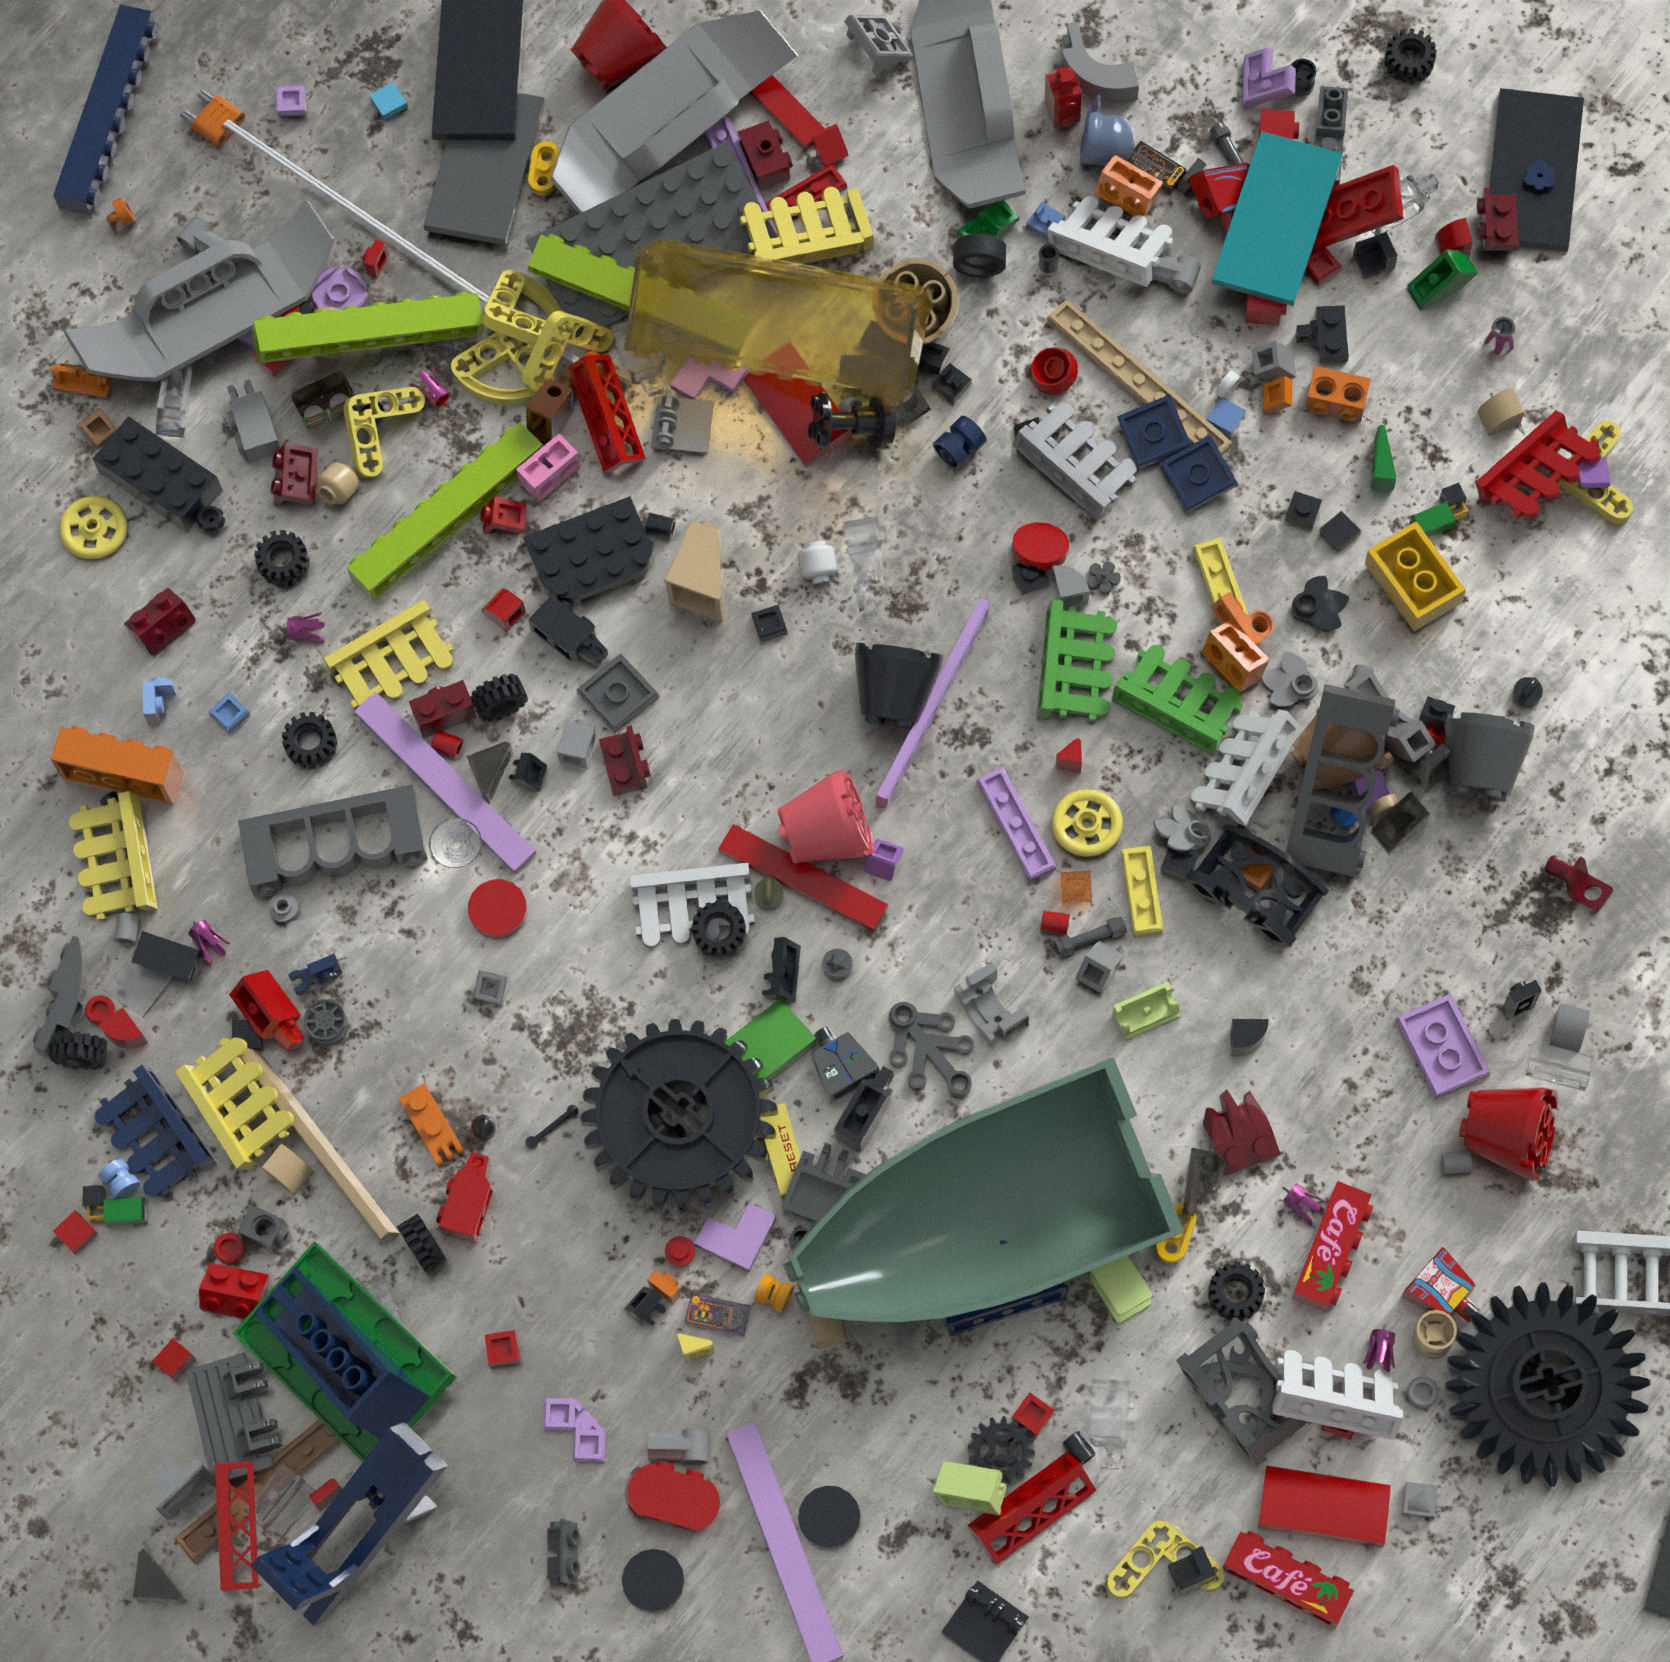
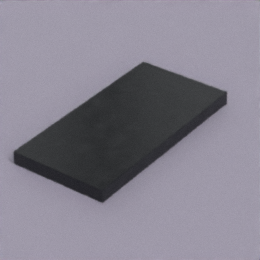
M442 0L432 121L433 140H516L525 0Z
M1500 88L1489 188L1490 195H1516L1519 246L1568 252L1584 104L1583 97ZM1538 160L1545 161L1548 167L1555 169L1554 186L1551 188L1544 187L1541 191H1537L1534 186H1528L1524 182V177L1527 174L1526 167L1528 165L1534 166V163Z

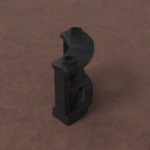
M1225 824L1222 827L1223 834L1196 870L1191 869L1184 879L1200 897L1212 900L1229 910L1234 905L1238 910L1245 912L1246 916L1244 919L1261 932L1270 943L1291 947L1297 939L1294 935L1321 897L1326 896L1329 890L1322 884L1323 879L1314 871L1307 870L1276 846L1252 834L1245 826L1237 825L1235 827ZM1233 844L1244 849L1241 852L1231 850L1232 862L1224 858ZM1252 850L1257 852L1258 855H1251ZM1218 865L1222 866L1220 869L1215 871ZM1251 866H1270L1275 878L1277 894L1271 891H1261L1251 897L1245 895L1246 880L1240 869ZM1230 874H1233L1239 882L1235 887L1227 884L1228 881H1233V876ZM1295 884H1300L1309 892L1299 906L1288 900V897L1297 899L1301 896V893L1295 891ZM1262 900H1271L1269 903L1271 908L1266 910L1260 905V902ZM1288 909L1294 914L1291 916L1286 925H1284L1283 923L1286 915V910Z

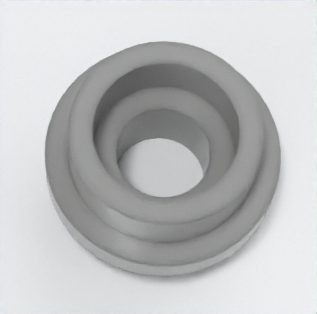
M280 893L270 900L268 911L275 921L288 922L297 915L298 903L292 895ZM281 903L288 904L287 909L284 911L278 910V906Z

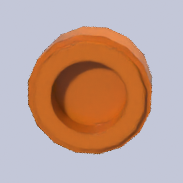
M122 197L112 201L115 211L106 217L107 222L112 223L120 219L124 226L134 223L135 217L127 201Z

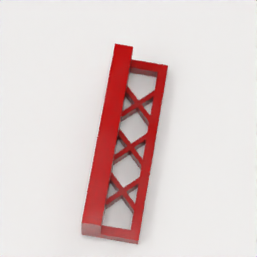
M610 354L583 356L567 367L603 472H612L623 464L637 463L645 460L646 457ZM596 363L603 364L606 373L605 377L598 372ZM606 389L613 394L614 403L607 398ZM615 415L622 420L623 429L616 424ZM624 441L631 446L633 455H627Z
M1065 1452L1004 1497L1000 1507V1515L983 1513L967 1526L972 1534L982 1543L992 1561L997 1565L1097 1490L1082 1465L1069 1452ZM1080 1477L1085 1486L1075 1494L1068 1493L1070 1484ZM1050 1498H1058L1055 1509L1050 1512H1042L1046 1501ZM1026 1516L1033 1517L1031 1526L1025 1531L1018 1530L1020 1520ZM1000 1535L1008 1536L1006 1545L995 1551L991 1542Z
M253 1461L216 1462L220 1590L259 1588L258 1573L251 1567L258 1557ZM247 1468L248 1481L238 1491L230 1484L229 1469ZM247 1487L248 1499L241 1494ZM230 1489H231L234 1493H236V1495H235L231 1500H230ZM238 1497L249 1505V1513L241 1522L231 1515V1504ZM248 1519L250 1531L243 1526ZM231 1520L237 1525V1527L233 1531L231 1527ZM240 1528L250 1537V1546L242 1554L232 1546V1537ZM250 1550H251V1563L245 1558V1555H246ZM233 1553L239 1557L234 1563ZM241 1560L251 1568L252 1582L234 1583L233 1569Z

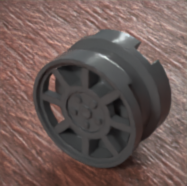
M318 1000L312 1003L304 1014V1027L310 1038L318 1045H336L345 1038L348 1032L347 1016L343 1008L333 1000Z

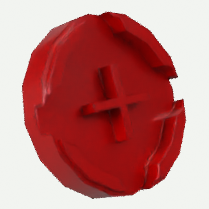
M1042 522L1028 523L1018 528L1014 533L1011 551L1015 559L1022 565L1027 567L1030 565L1037 566L1039 570L1053 569V566L1061 565L1066 560L1070 541L1066 533L1054 525Z
M503 879L489 880L480 884L472 892L468 902V915L473 926L482 935L491 938H503L511 935L512 932L524 924L527 916V901L521 889L513 882Z

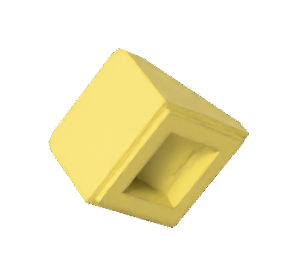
M680 1333L677 1334L685 1361H691L715 1352L711 1340Z

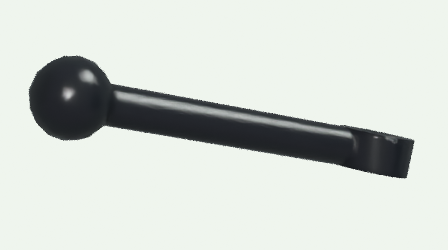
M576 1105L568 1106L567 1111L535 1137L529 1136L525 1141L527 1147L535 1149L538 1146L539 1140L570 1116H576L578 1107Z

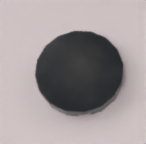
M826 1485L814 1489L805 1496L799 1507L798 1521L802 1534L811 1544L820 1548L836 1549L845 1546L855 1537L860 1525L861 1514L857 1501L848 1491L838 1486Z
M649 1549L639 1552L629 1560L623 1571L622 1585L624 1594L634 1607L643 1612L658 1613L671 1608L677 1603L683 1594L685 1579L683 1569L674 1556L663 1550Z

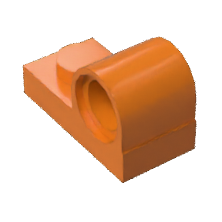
M1230 592L1210 606L1222 624L1231 619L1255 645L1259 644L1273 631L1274 621L1267 612L1258 610L1246 616L1242 605L1237 599L1233 598ZM1252 624L1258 627L1259 632L1253 629Z

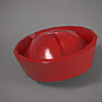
M1059 347L1041 350L1034 357L1030 367V379L1034 387L1040 392L1049 395L1060 394L1068 390L1075 383L1078 375V363L1074 355L1068 350Z

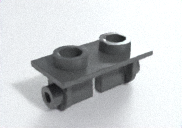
M560 1519V1521L550 1522V1528H547V1551H558V1556L547 1557V1579L550 1580V1586H562L563 1583L578 1586V1576L580 1574V1564L578 1561L580 1532L578 1530V1523Z

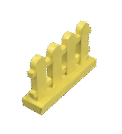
M828 187L822 194V201L814 202L813 196L810 193L802 192L796 199V206L788 207L785 199L776 197L771 201L769 205L770 211L761 212V208L757 203H747L743 209V216L739 218L741 226L746 225L751 243L747 245L748 251L755 252L749 263L752 274L858 253L864 240L861 232L852 233L855 232L856 226L855 223H849L844 208L848 204L846 196L841 197L836 188ZM826 210L831 227H822L818 211ZM799 215L804 232L796 234L791 216ZM773 220L777 238L770 239L765 221Z
M424 599L324 657L325 665L330 673L333 674L336 671L339 673L335 676L337 683L344 682L352 694L354 700L350 701V704L354 709L359 707L375 691L378 694L385 692L390 699H398L403 693L400 682L408 677L414 684L421 685L425 683L428 678L425 667L433 662L441 670H447L452 666L453 660L450 652L454 651L451 643L445 645L436 632L435 627L439 626L436 619L434 618L429 621L428 617L431 616V612ZM411 627L414 629L406 635L403 634L404 631ZM418 637L429 653L428 656L421 660L410 645V642ZM385 642H388V646L379 650L378 647L380 645L384 644ZM393 652L404 668L403 671L396 675L384 658ZM363 657L364 660L354 665L353 661ZM367 667L370 668L379 685L372 689H369L359 673Z
M130 791L118 793L119 802H117L116 798L107 799L108 805L93 809H89L88 805L79 806L80 812L72 814L69 818V826L78 832L83 831L84 840L74 845L73 853L82 860L88 859L89 865L88 869H84L78 874V882L86 888H92L94 896L84 900L82 909L85 914L97 916V920L100 921L107 919L106 913L125 909L126 913H134L135 906L146 912L158 909L140 797ZM112 825L113 833L98 837L93 836V828ZM116 852V862L98 866V856ZM121 881L122 890L103 894L101 885Z
M224 1037L219 1041L222 1047L208 1058L200 1056L195 1060L198 1066L194 1067L184 1064L175 1072L236 1169L250 1171L259 1164L254 1155L261 1158L266 1154L263 1148L278 1136L281 1139H285L290 1135L287 1129L293 1125L294 1116L286 1110H279L275 1113L271 1105L277 1101L278 1091L271 1086L259 1088L256 1081L262 1076L263 1068L259 1063L247 1062L244 1064L240 1057L247 1051L246 1041L241 1038L229 1040ZM233 1064L237 1071L221 1083L217 1075ZM249 1088L252 1095L236 1107L232 1100ZM224 1106H225V1108L227 1109V1111L229 1112V1114H227L226 1111L224 1110V1108H223ZM264 1112L268 1119L252 1131L248 1124Z

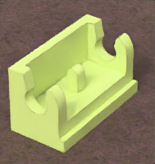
M1169 982L1113 1005L1112 1015L1125 1041L1180 1017L1178 1001L1175 1002L1173 999L1172 988Z
M943 1461L933 1493L944 1506L1000 1515V1507L1006 1492V1484L1001 1483L1003 1474L999 1470Z

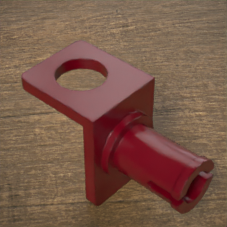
M1552 855L1545 865L1544 870L1546 873H1550L1565 881L1569 898L1596 912L1602 908L1613 893L1612 886L1589 875L1585 858L1581 856L1574 865H1571L1556 855ZM1598 887L1602 890V895L1596 900H1589L1585 897V892L1588 888Z

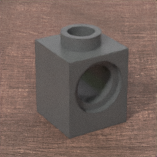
M251 1205L238 1233L243 1240L275 1254L278 1247L282 1248L285 1245L289 1236V1231L287 1230L289 1227L284 1219ZM263 1226H273V1231L270 1235L266 1237L259 1236V1231Z

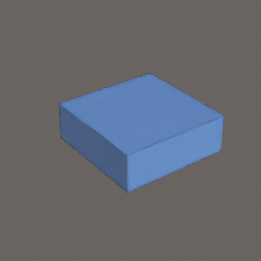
M1220 398L1208 416L1207 421L1216 429L1231 437L1244 418L1246 410L1224 398Z
M230 693L226 694L208 711L209 715L228 734L250 715V712Z

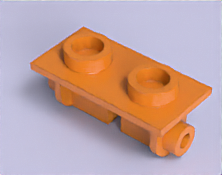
M64 363L53 365L51 369V375L55 376L52 389L104 398L108 396L113 377L91 374L83 366Z

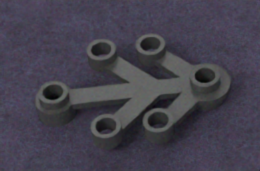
M908 1002L895 1004L889 1011V1022L896 1029L894 1049L889 1056L890 1064L895 1068H903L907 1064L908 1056L905 1051L907 1034L909 1033L916 1041L912 1073L908 1077L909 1087L914 1091H921L925 1088L926 1076L924 1075L927 1055L948 1080V1090L953 1096L964 1097L968 1095L972 1088L971 1077L964 1071H956L938 1048L954 1049L961 1055H968L974 1048L972 1038L968 1035L952 1037L926 1034L919 1025L937 1026L944 1033L952 1031L955 1027L954 1016L948 1012L941 1013L940 1015L918 1012L916 1007ZM900 1014H907L909 1020L901 1022L898 1017ZM948 1018L952 1023L950 1026L945 1027L940 1024L941 1020ZM962 1041H967L970 1043V1047L968 1049H961L959 1044ZM896 1054H901L904 1056V1060L902 1062H895L893 1057ZM914 1077H920L923 1080L920 1085H914L911 1081ZM956 1082H963L965 1088L957 1090L954 1088V1084Z

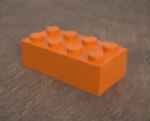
M72 726L71 729L60 728L50 758L63 780L119 793L130 791L140 798L174 805L184 774L174 753L167 747L155 746V748H151L133 739H128L127 742L116 740V737L107 733H99V735L90 734L87 730L77 726Z

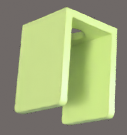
M1129 1256L1091 1270L1090 1281L1116 1323L1120 1324L1151 1305L1150 1298H1152L1153 1294Z

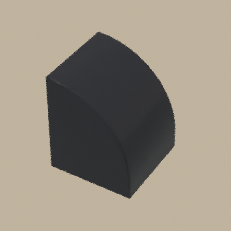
M1232 1019L1231 1056H1245L1257 1050L1265 1039L1269 1019Z

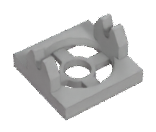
M849 15L844 21L848 26L847 37L850 40L856 38L874 63L872 72L875 76L879 74L885 76L898 63H908L913 58L912 52L886 15ZM877 33L881 34L885 40L881 39ZM873 41L881 45L885 51H880Z
M196 1457L183 1469L175 1461L165 1458L161 1460L166 1468L165 1472L162 1473L155 1467L152 1468L153 1480L161 1490L149 1502L167 1520H170L211 1481L209 1471Z

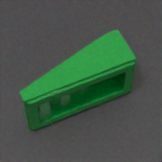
M1379 425L1374 441L1370 487L1377 490L1393 491L1397 478L1386 427L1385 425Z

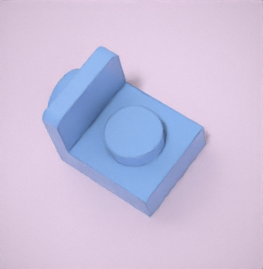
M155 677L151 681H143V714L148 725L160 724V713H164L163 696L176 695V688L172 680L164 677Z

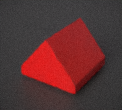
M1079 738L1073 740L1056 754V767L1058 769L1081 773L1082 747Z

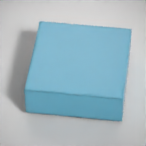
M394 82L370 94V99L383 120L408 108L406 100Z

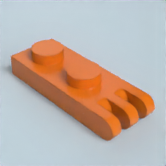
M425 1083L398 1098L438 1167L443 1165V1160L438 1155L439 1153L444 1152L449 1161L454 1159L449 1147L454 1145L459 1155L465 1152Z

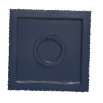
M1170 394L1117 416L1139 470L1171 457L1191 446Z
M1211 435L1160 462L1162 469L1187 513L1239 486Z

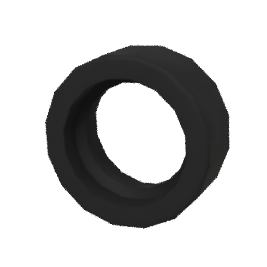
M987 234L965 235L958 238L954 243L953 267L957 272L970 277L986 278L996 276L1006 269L1007 245L1003 240Z

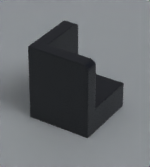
M1387 232L1355 243L1353 258L1364 279L1395 269L1398 255Z
M1203 1546L1192 1550L1189 1556L1175 1561L1167 1567L1179 1595L1213 1581L1216 1576Z

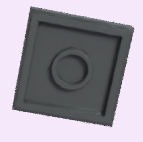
M619 654L576 689L580 697L614 733L659 698L658 692L622 654Z

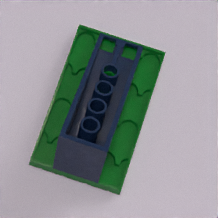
M315 1241L232 1333L362 1462L390 1427L405 1422L412 1429L425 1414V1411L429 1410L444 1393L445 1389L457 1378L357 1279Z

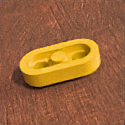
M549 141L537 144L532 151L528 182L531 191L538 196H547L556 189V186L550 179L560 150L556 144ZM545 157H551V160L543 161ZM540 182H547L544 186L539 185Z
M1185 1203L1174 1204L1178 1217H1183L1186 1220V1223L1182 1225L1184 1233L1156 1244L1158 1258L1167 1264H1176L1185 1257L1196 1224L1194 1209ZM1168 1245H1174L1177 1251L1170 1254L1165 1248Z

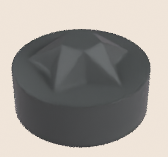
M843 949L828 951L822 961L824 973L830 979H845L852 971V958Z

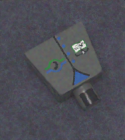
M826 1026L814 1034L820 1048L812 1052V1059L830 1104L855 1091L864 1079L867 1080L869 1077L875 1079L880 1072L879 1066L849 1032L836 1038L830 1027Z

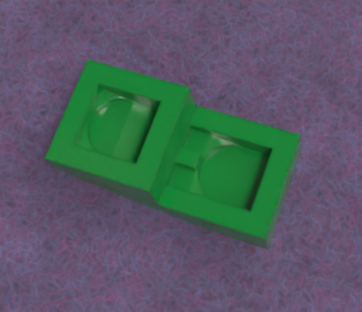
M1004 200L994 202L982 209L978 218L959 228L956 237L961 238L971 234H987L999 238L1018 222L1020 217Z

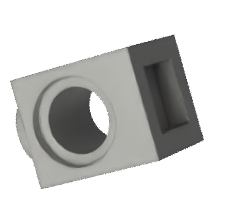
M579 719L575 720V722L566 720L557 750L560 763L588 769L597 739L595 727L591 723Z

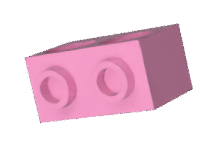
M559 433L519 466L516 471L519 484L537 502H540L581 467L578 452Z

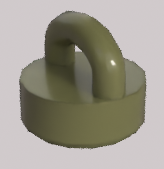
M766 877L759 881L754 889L755 901L764 909L778 907L784 898L783 887L780 882L771 877Z

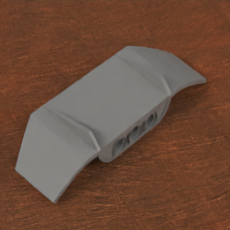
M919 0L910 33L934 178L969 209L1026 195L1015 143L1013 113L997 23L994 21L991 0Z
M761 10L695 24L569 126L550 180L579 214L629 190L640 180L658 170L730 112L741 98L796 58L798 54Z
M305 200L291 219L276 234L260 245L251 249L249 245L241 241H221L145 282L136 296L135 312L105 325L65 329L64 335L88 373L127 380L158 382L252 331L254 320H258L263 316H273L276 318L307 301L325 266L335 239L311 203Z

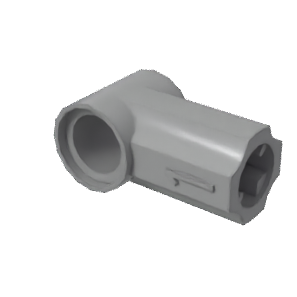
M196 216L191 219L176 237L179 244L192 254L201 253L224 241V239L213 232L212 228L205 221Z
M1160 254L1158 256L1159 264L1157 267L1152 266V279L1168 283L1177 292L1191 293L1201 268L1200 262L1189 256H1179L1176 259Z
M704 1429L682 1430V1433L648 1432V1461H681V1463L688 1465L708 1464L709 1431Z

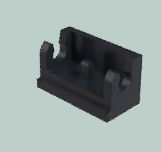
M142 931L131 962L189 982V980L193 979L202 955L198 949Z

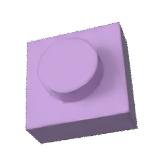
M304 85L277 87V113L279 117L306 115V89Z

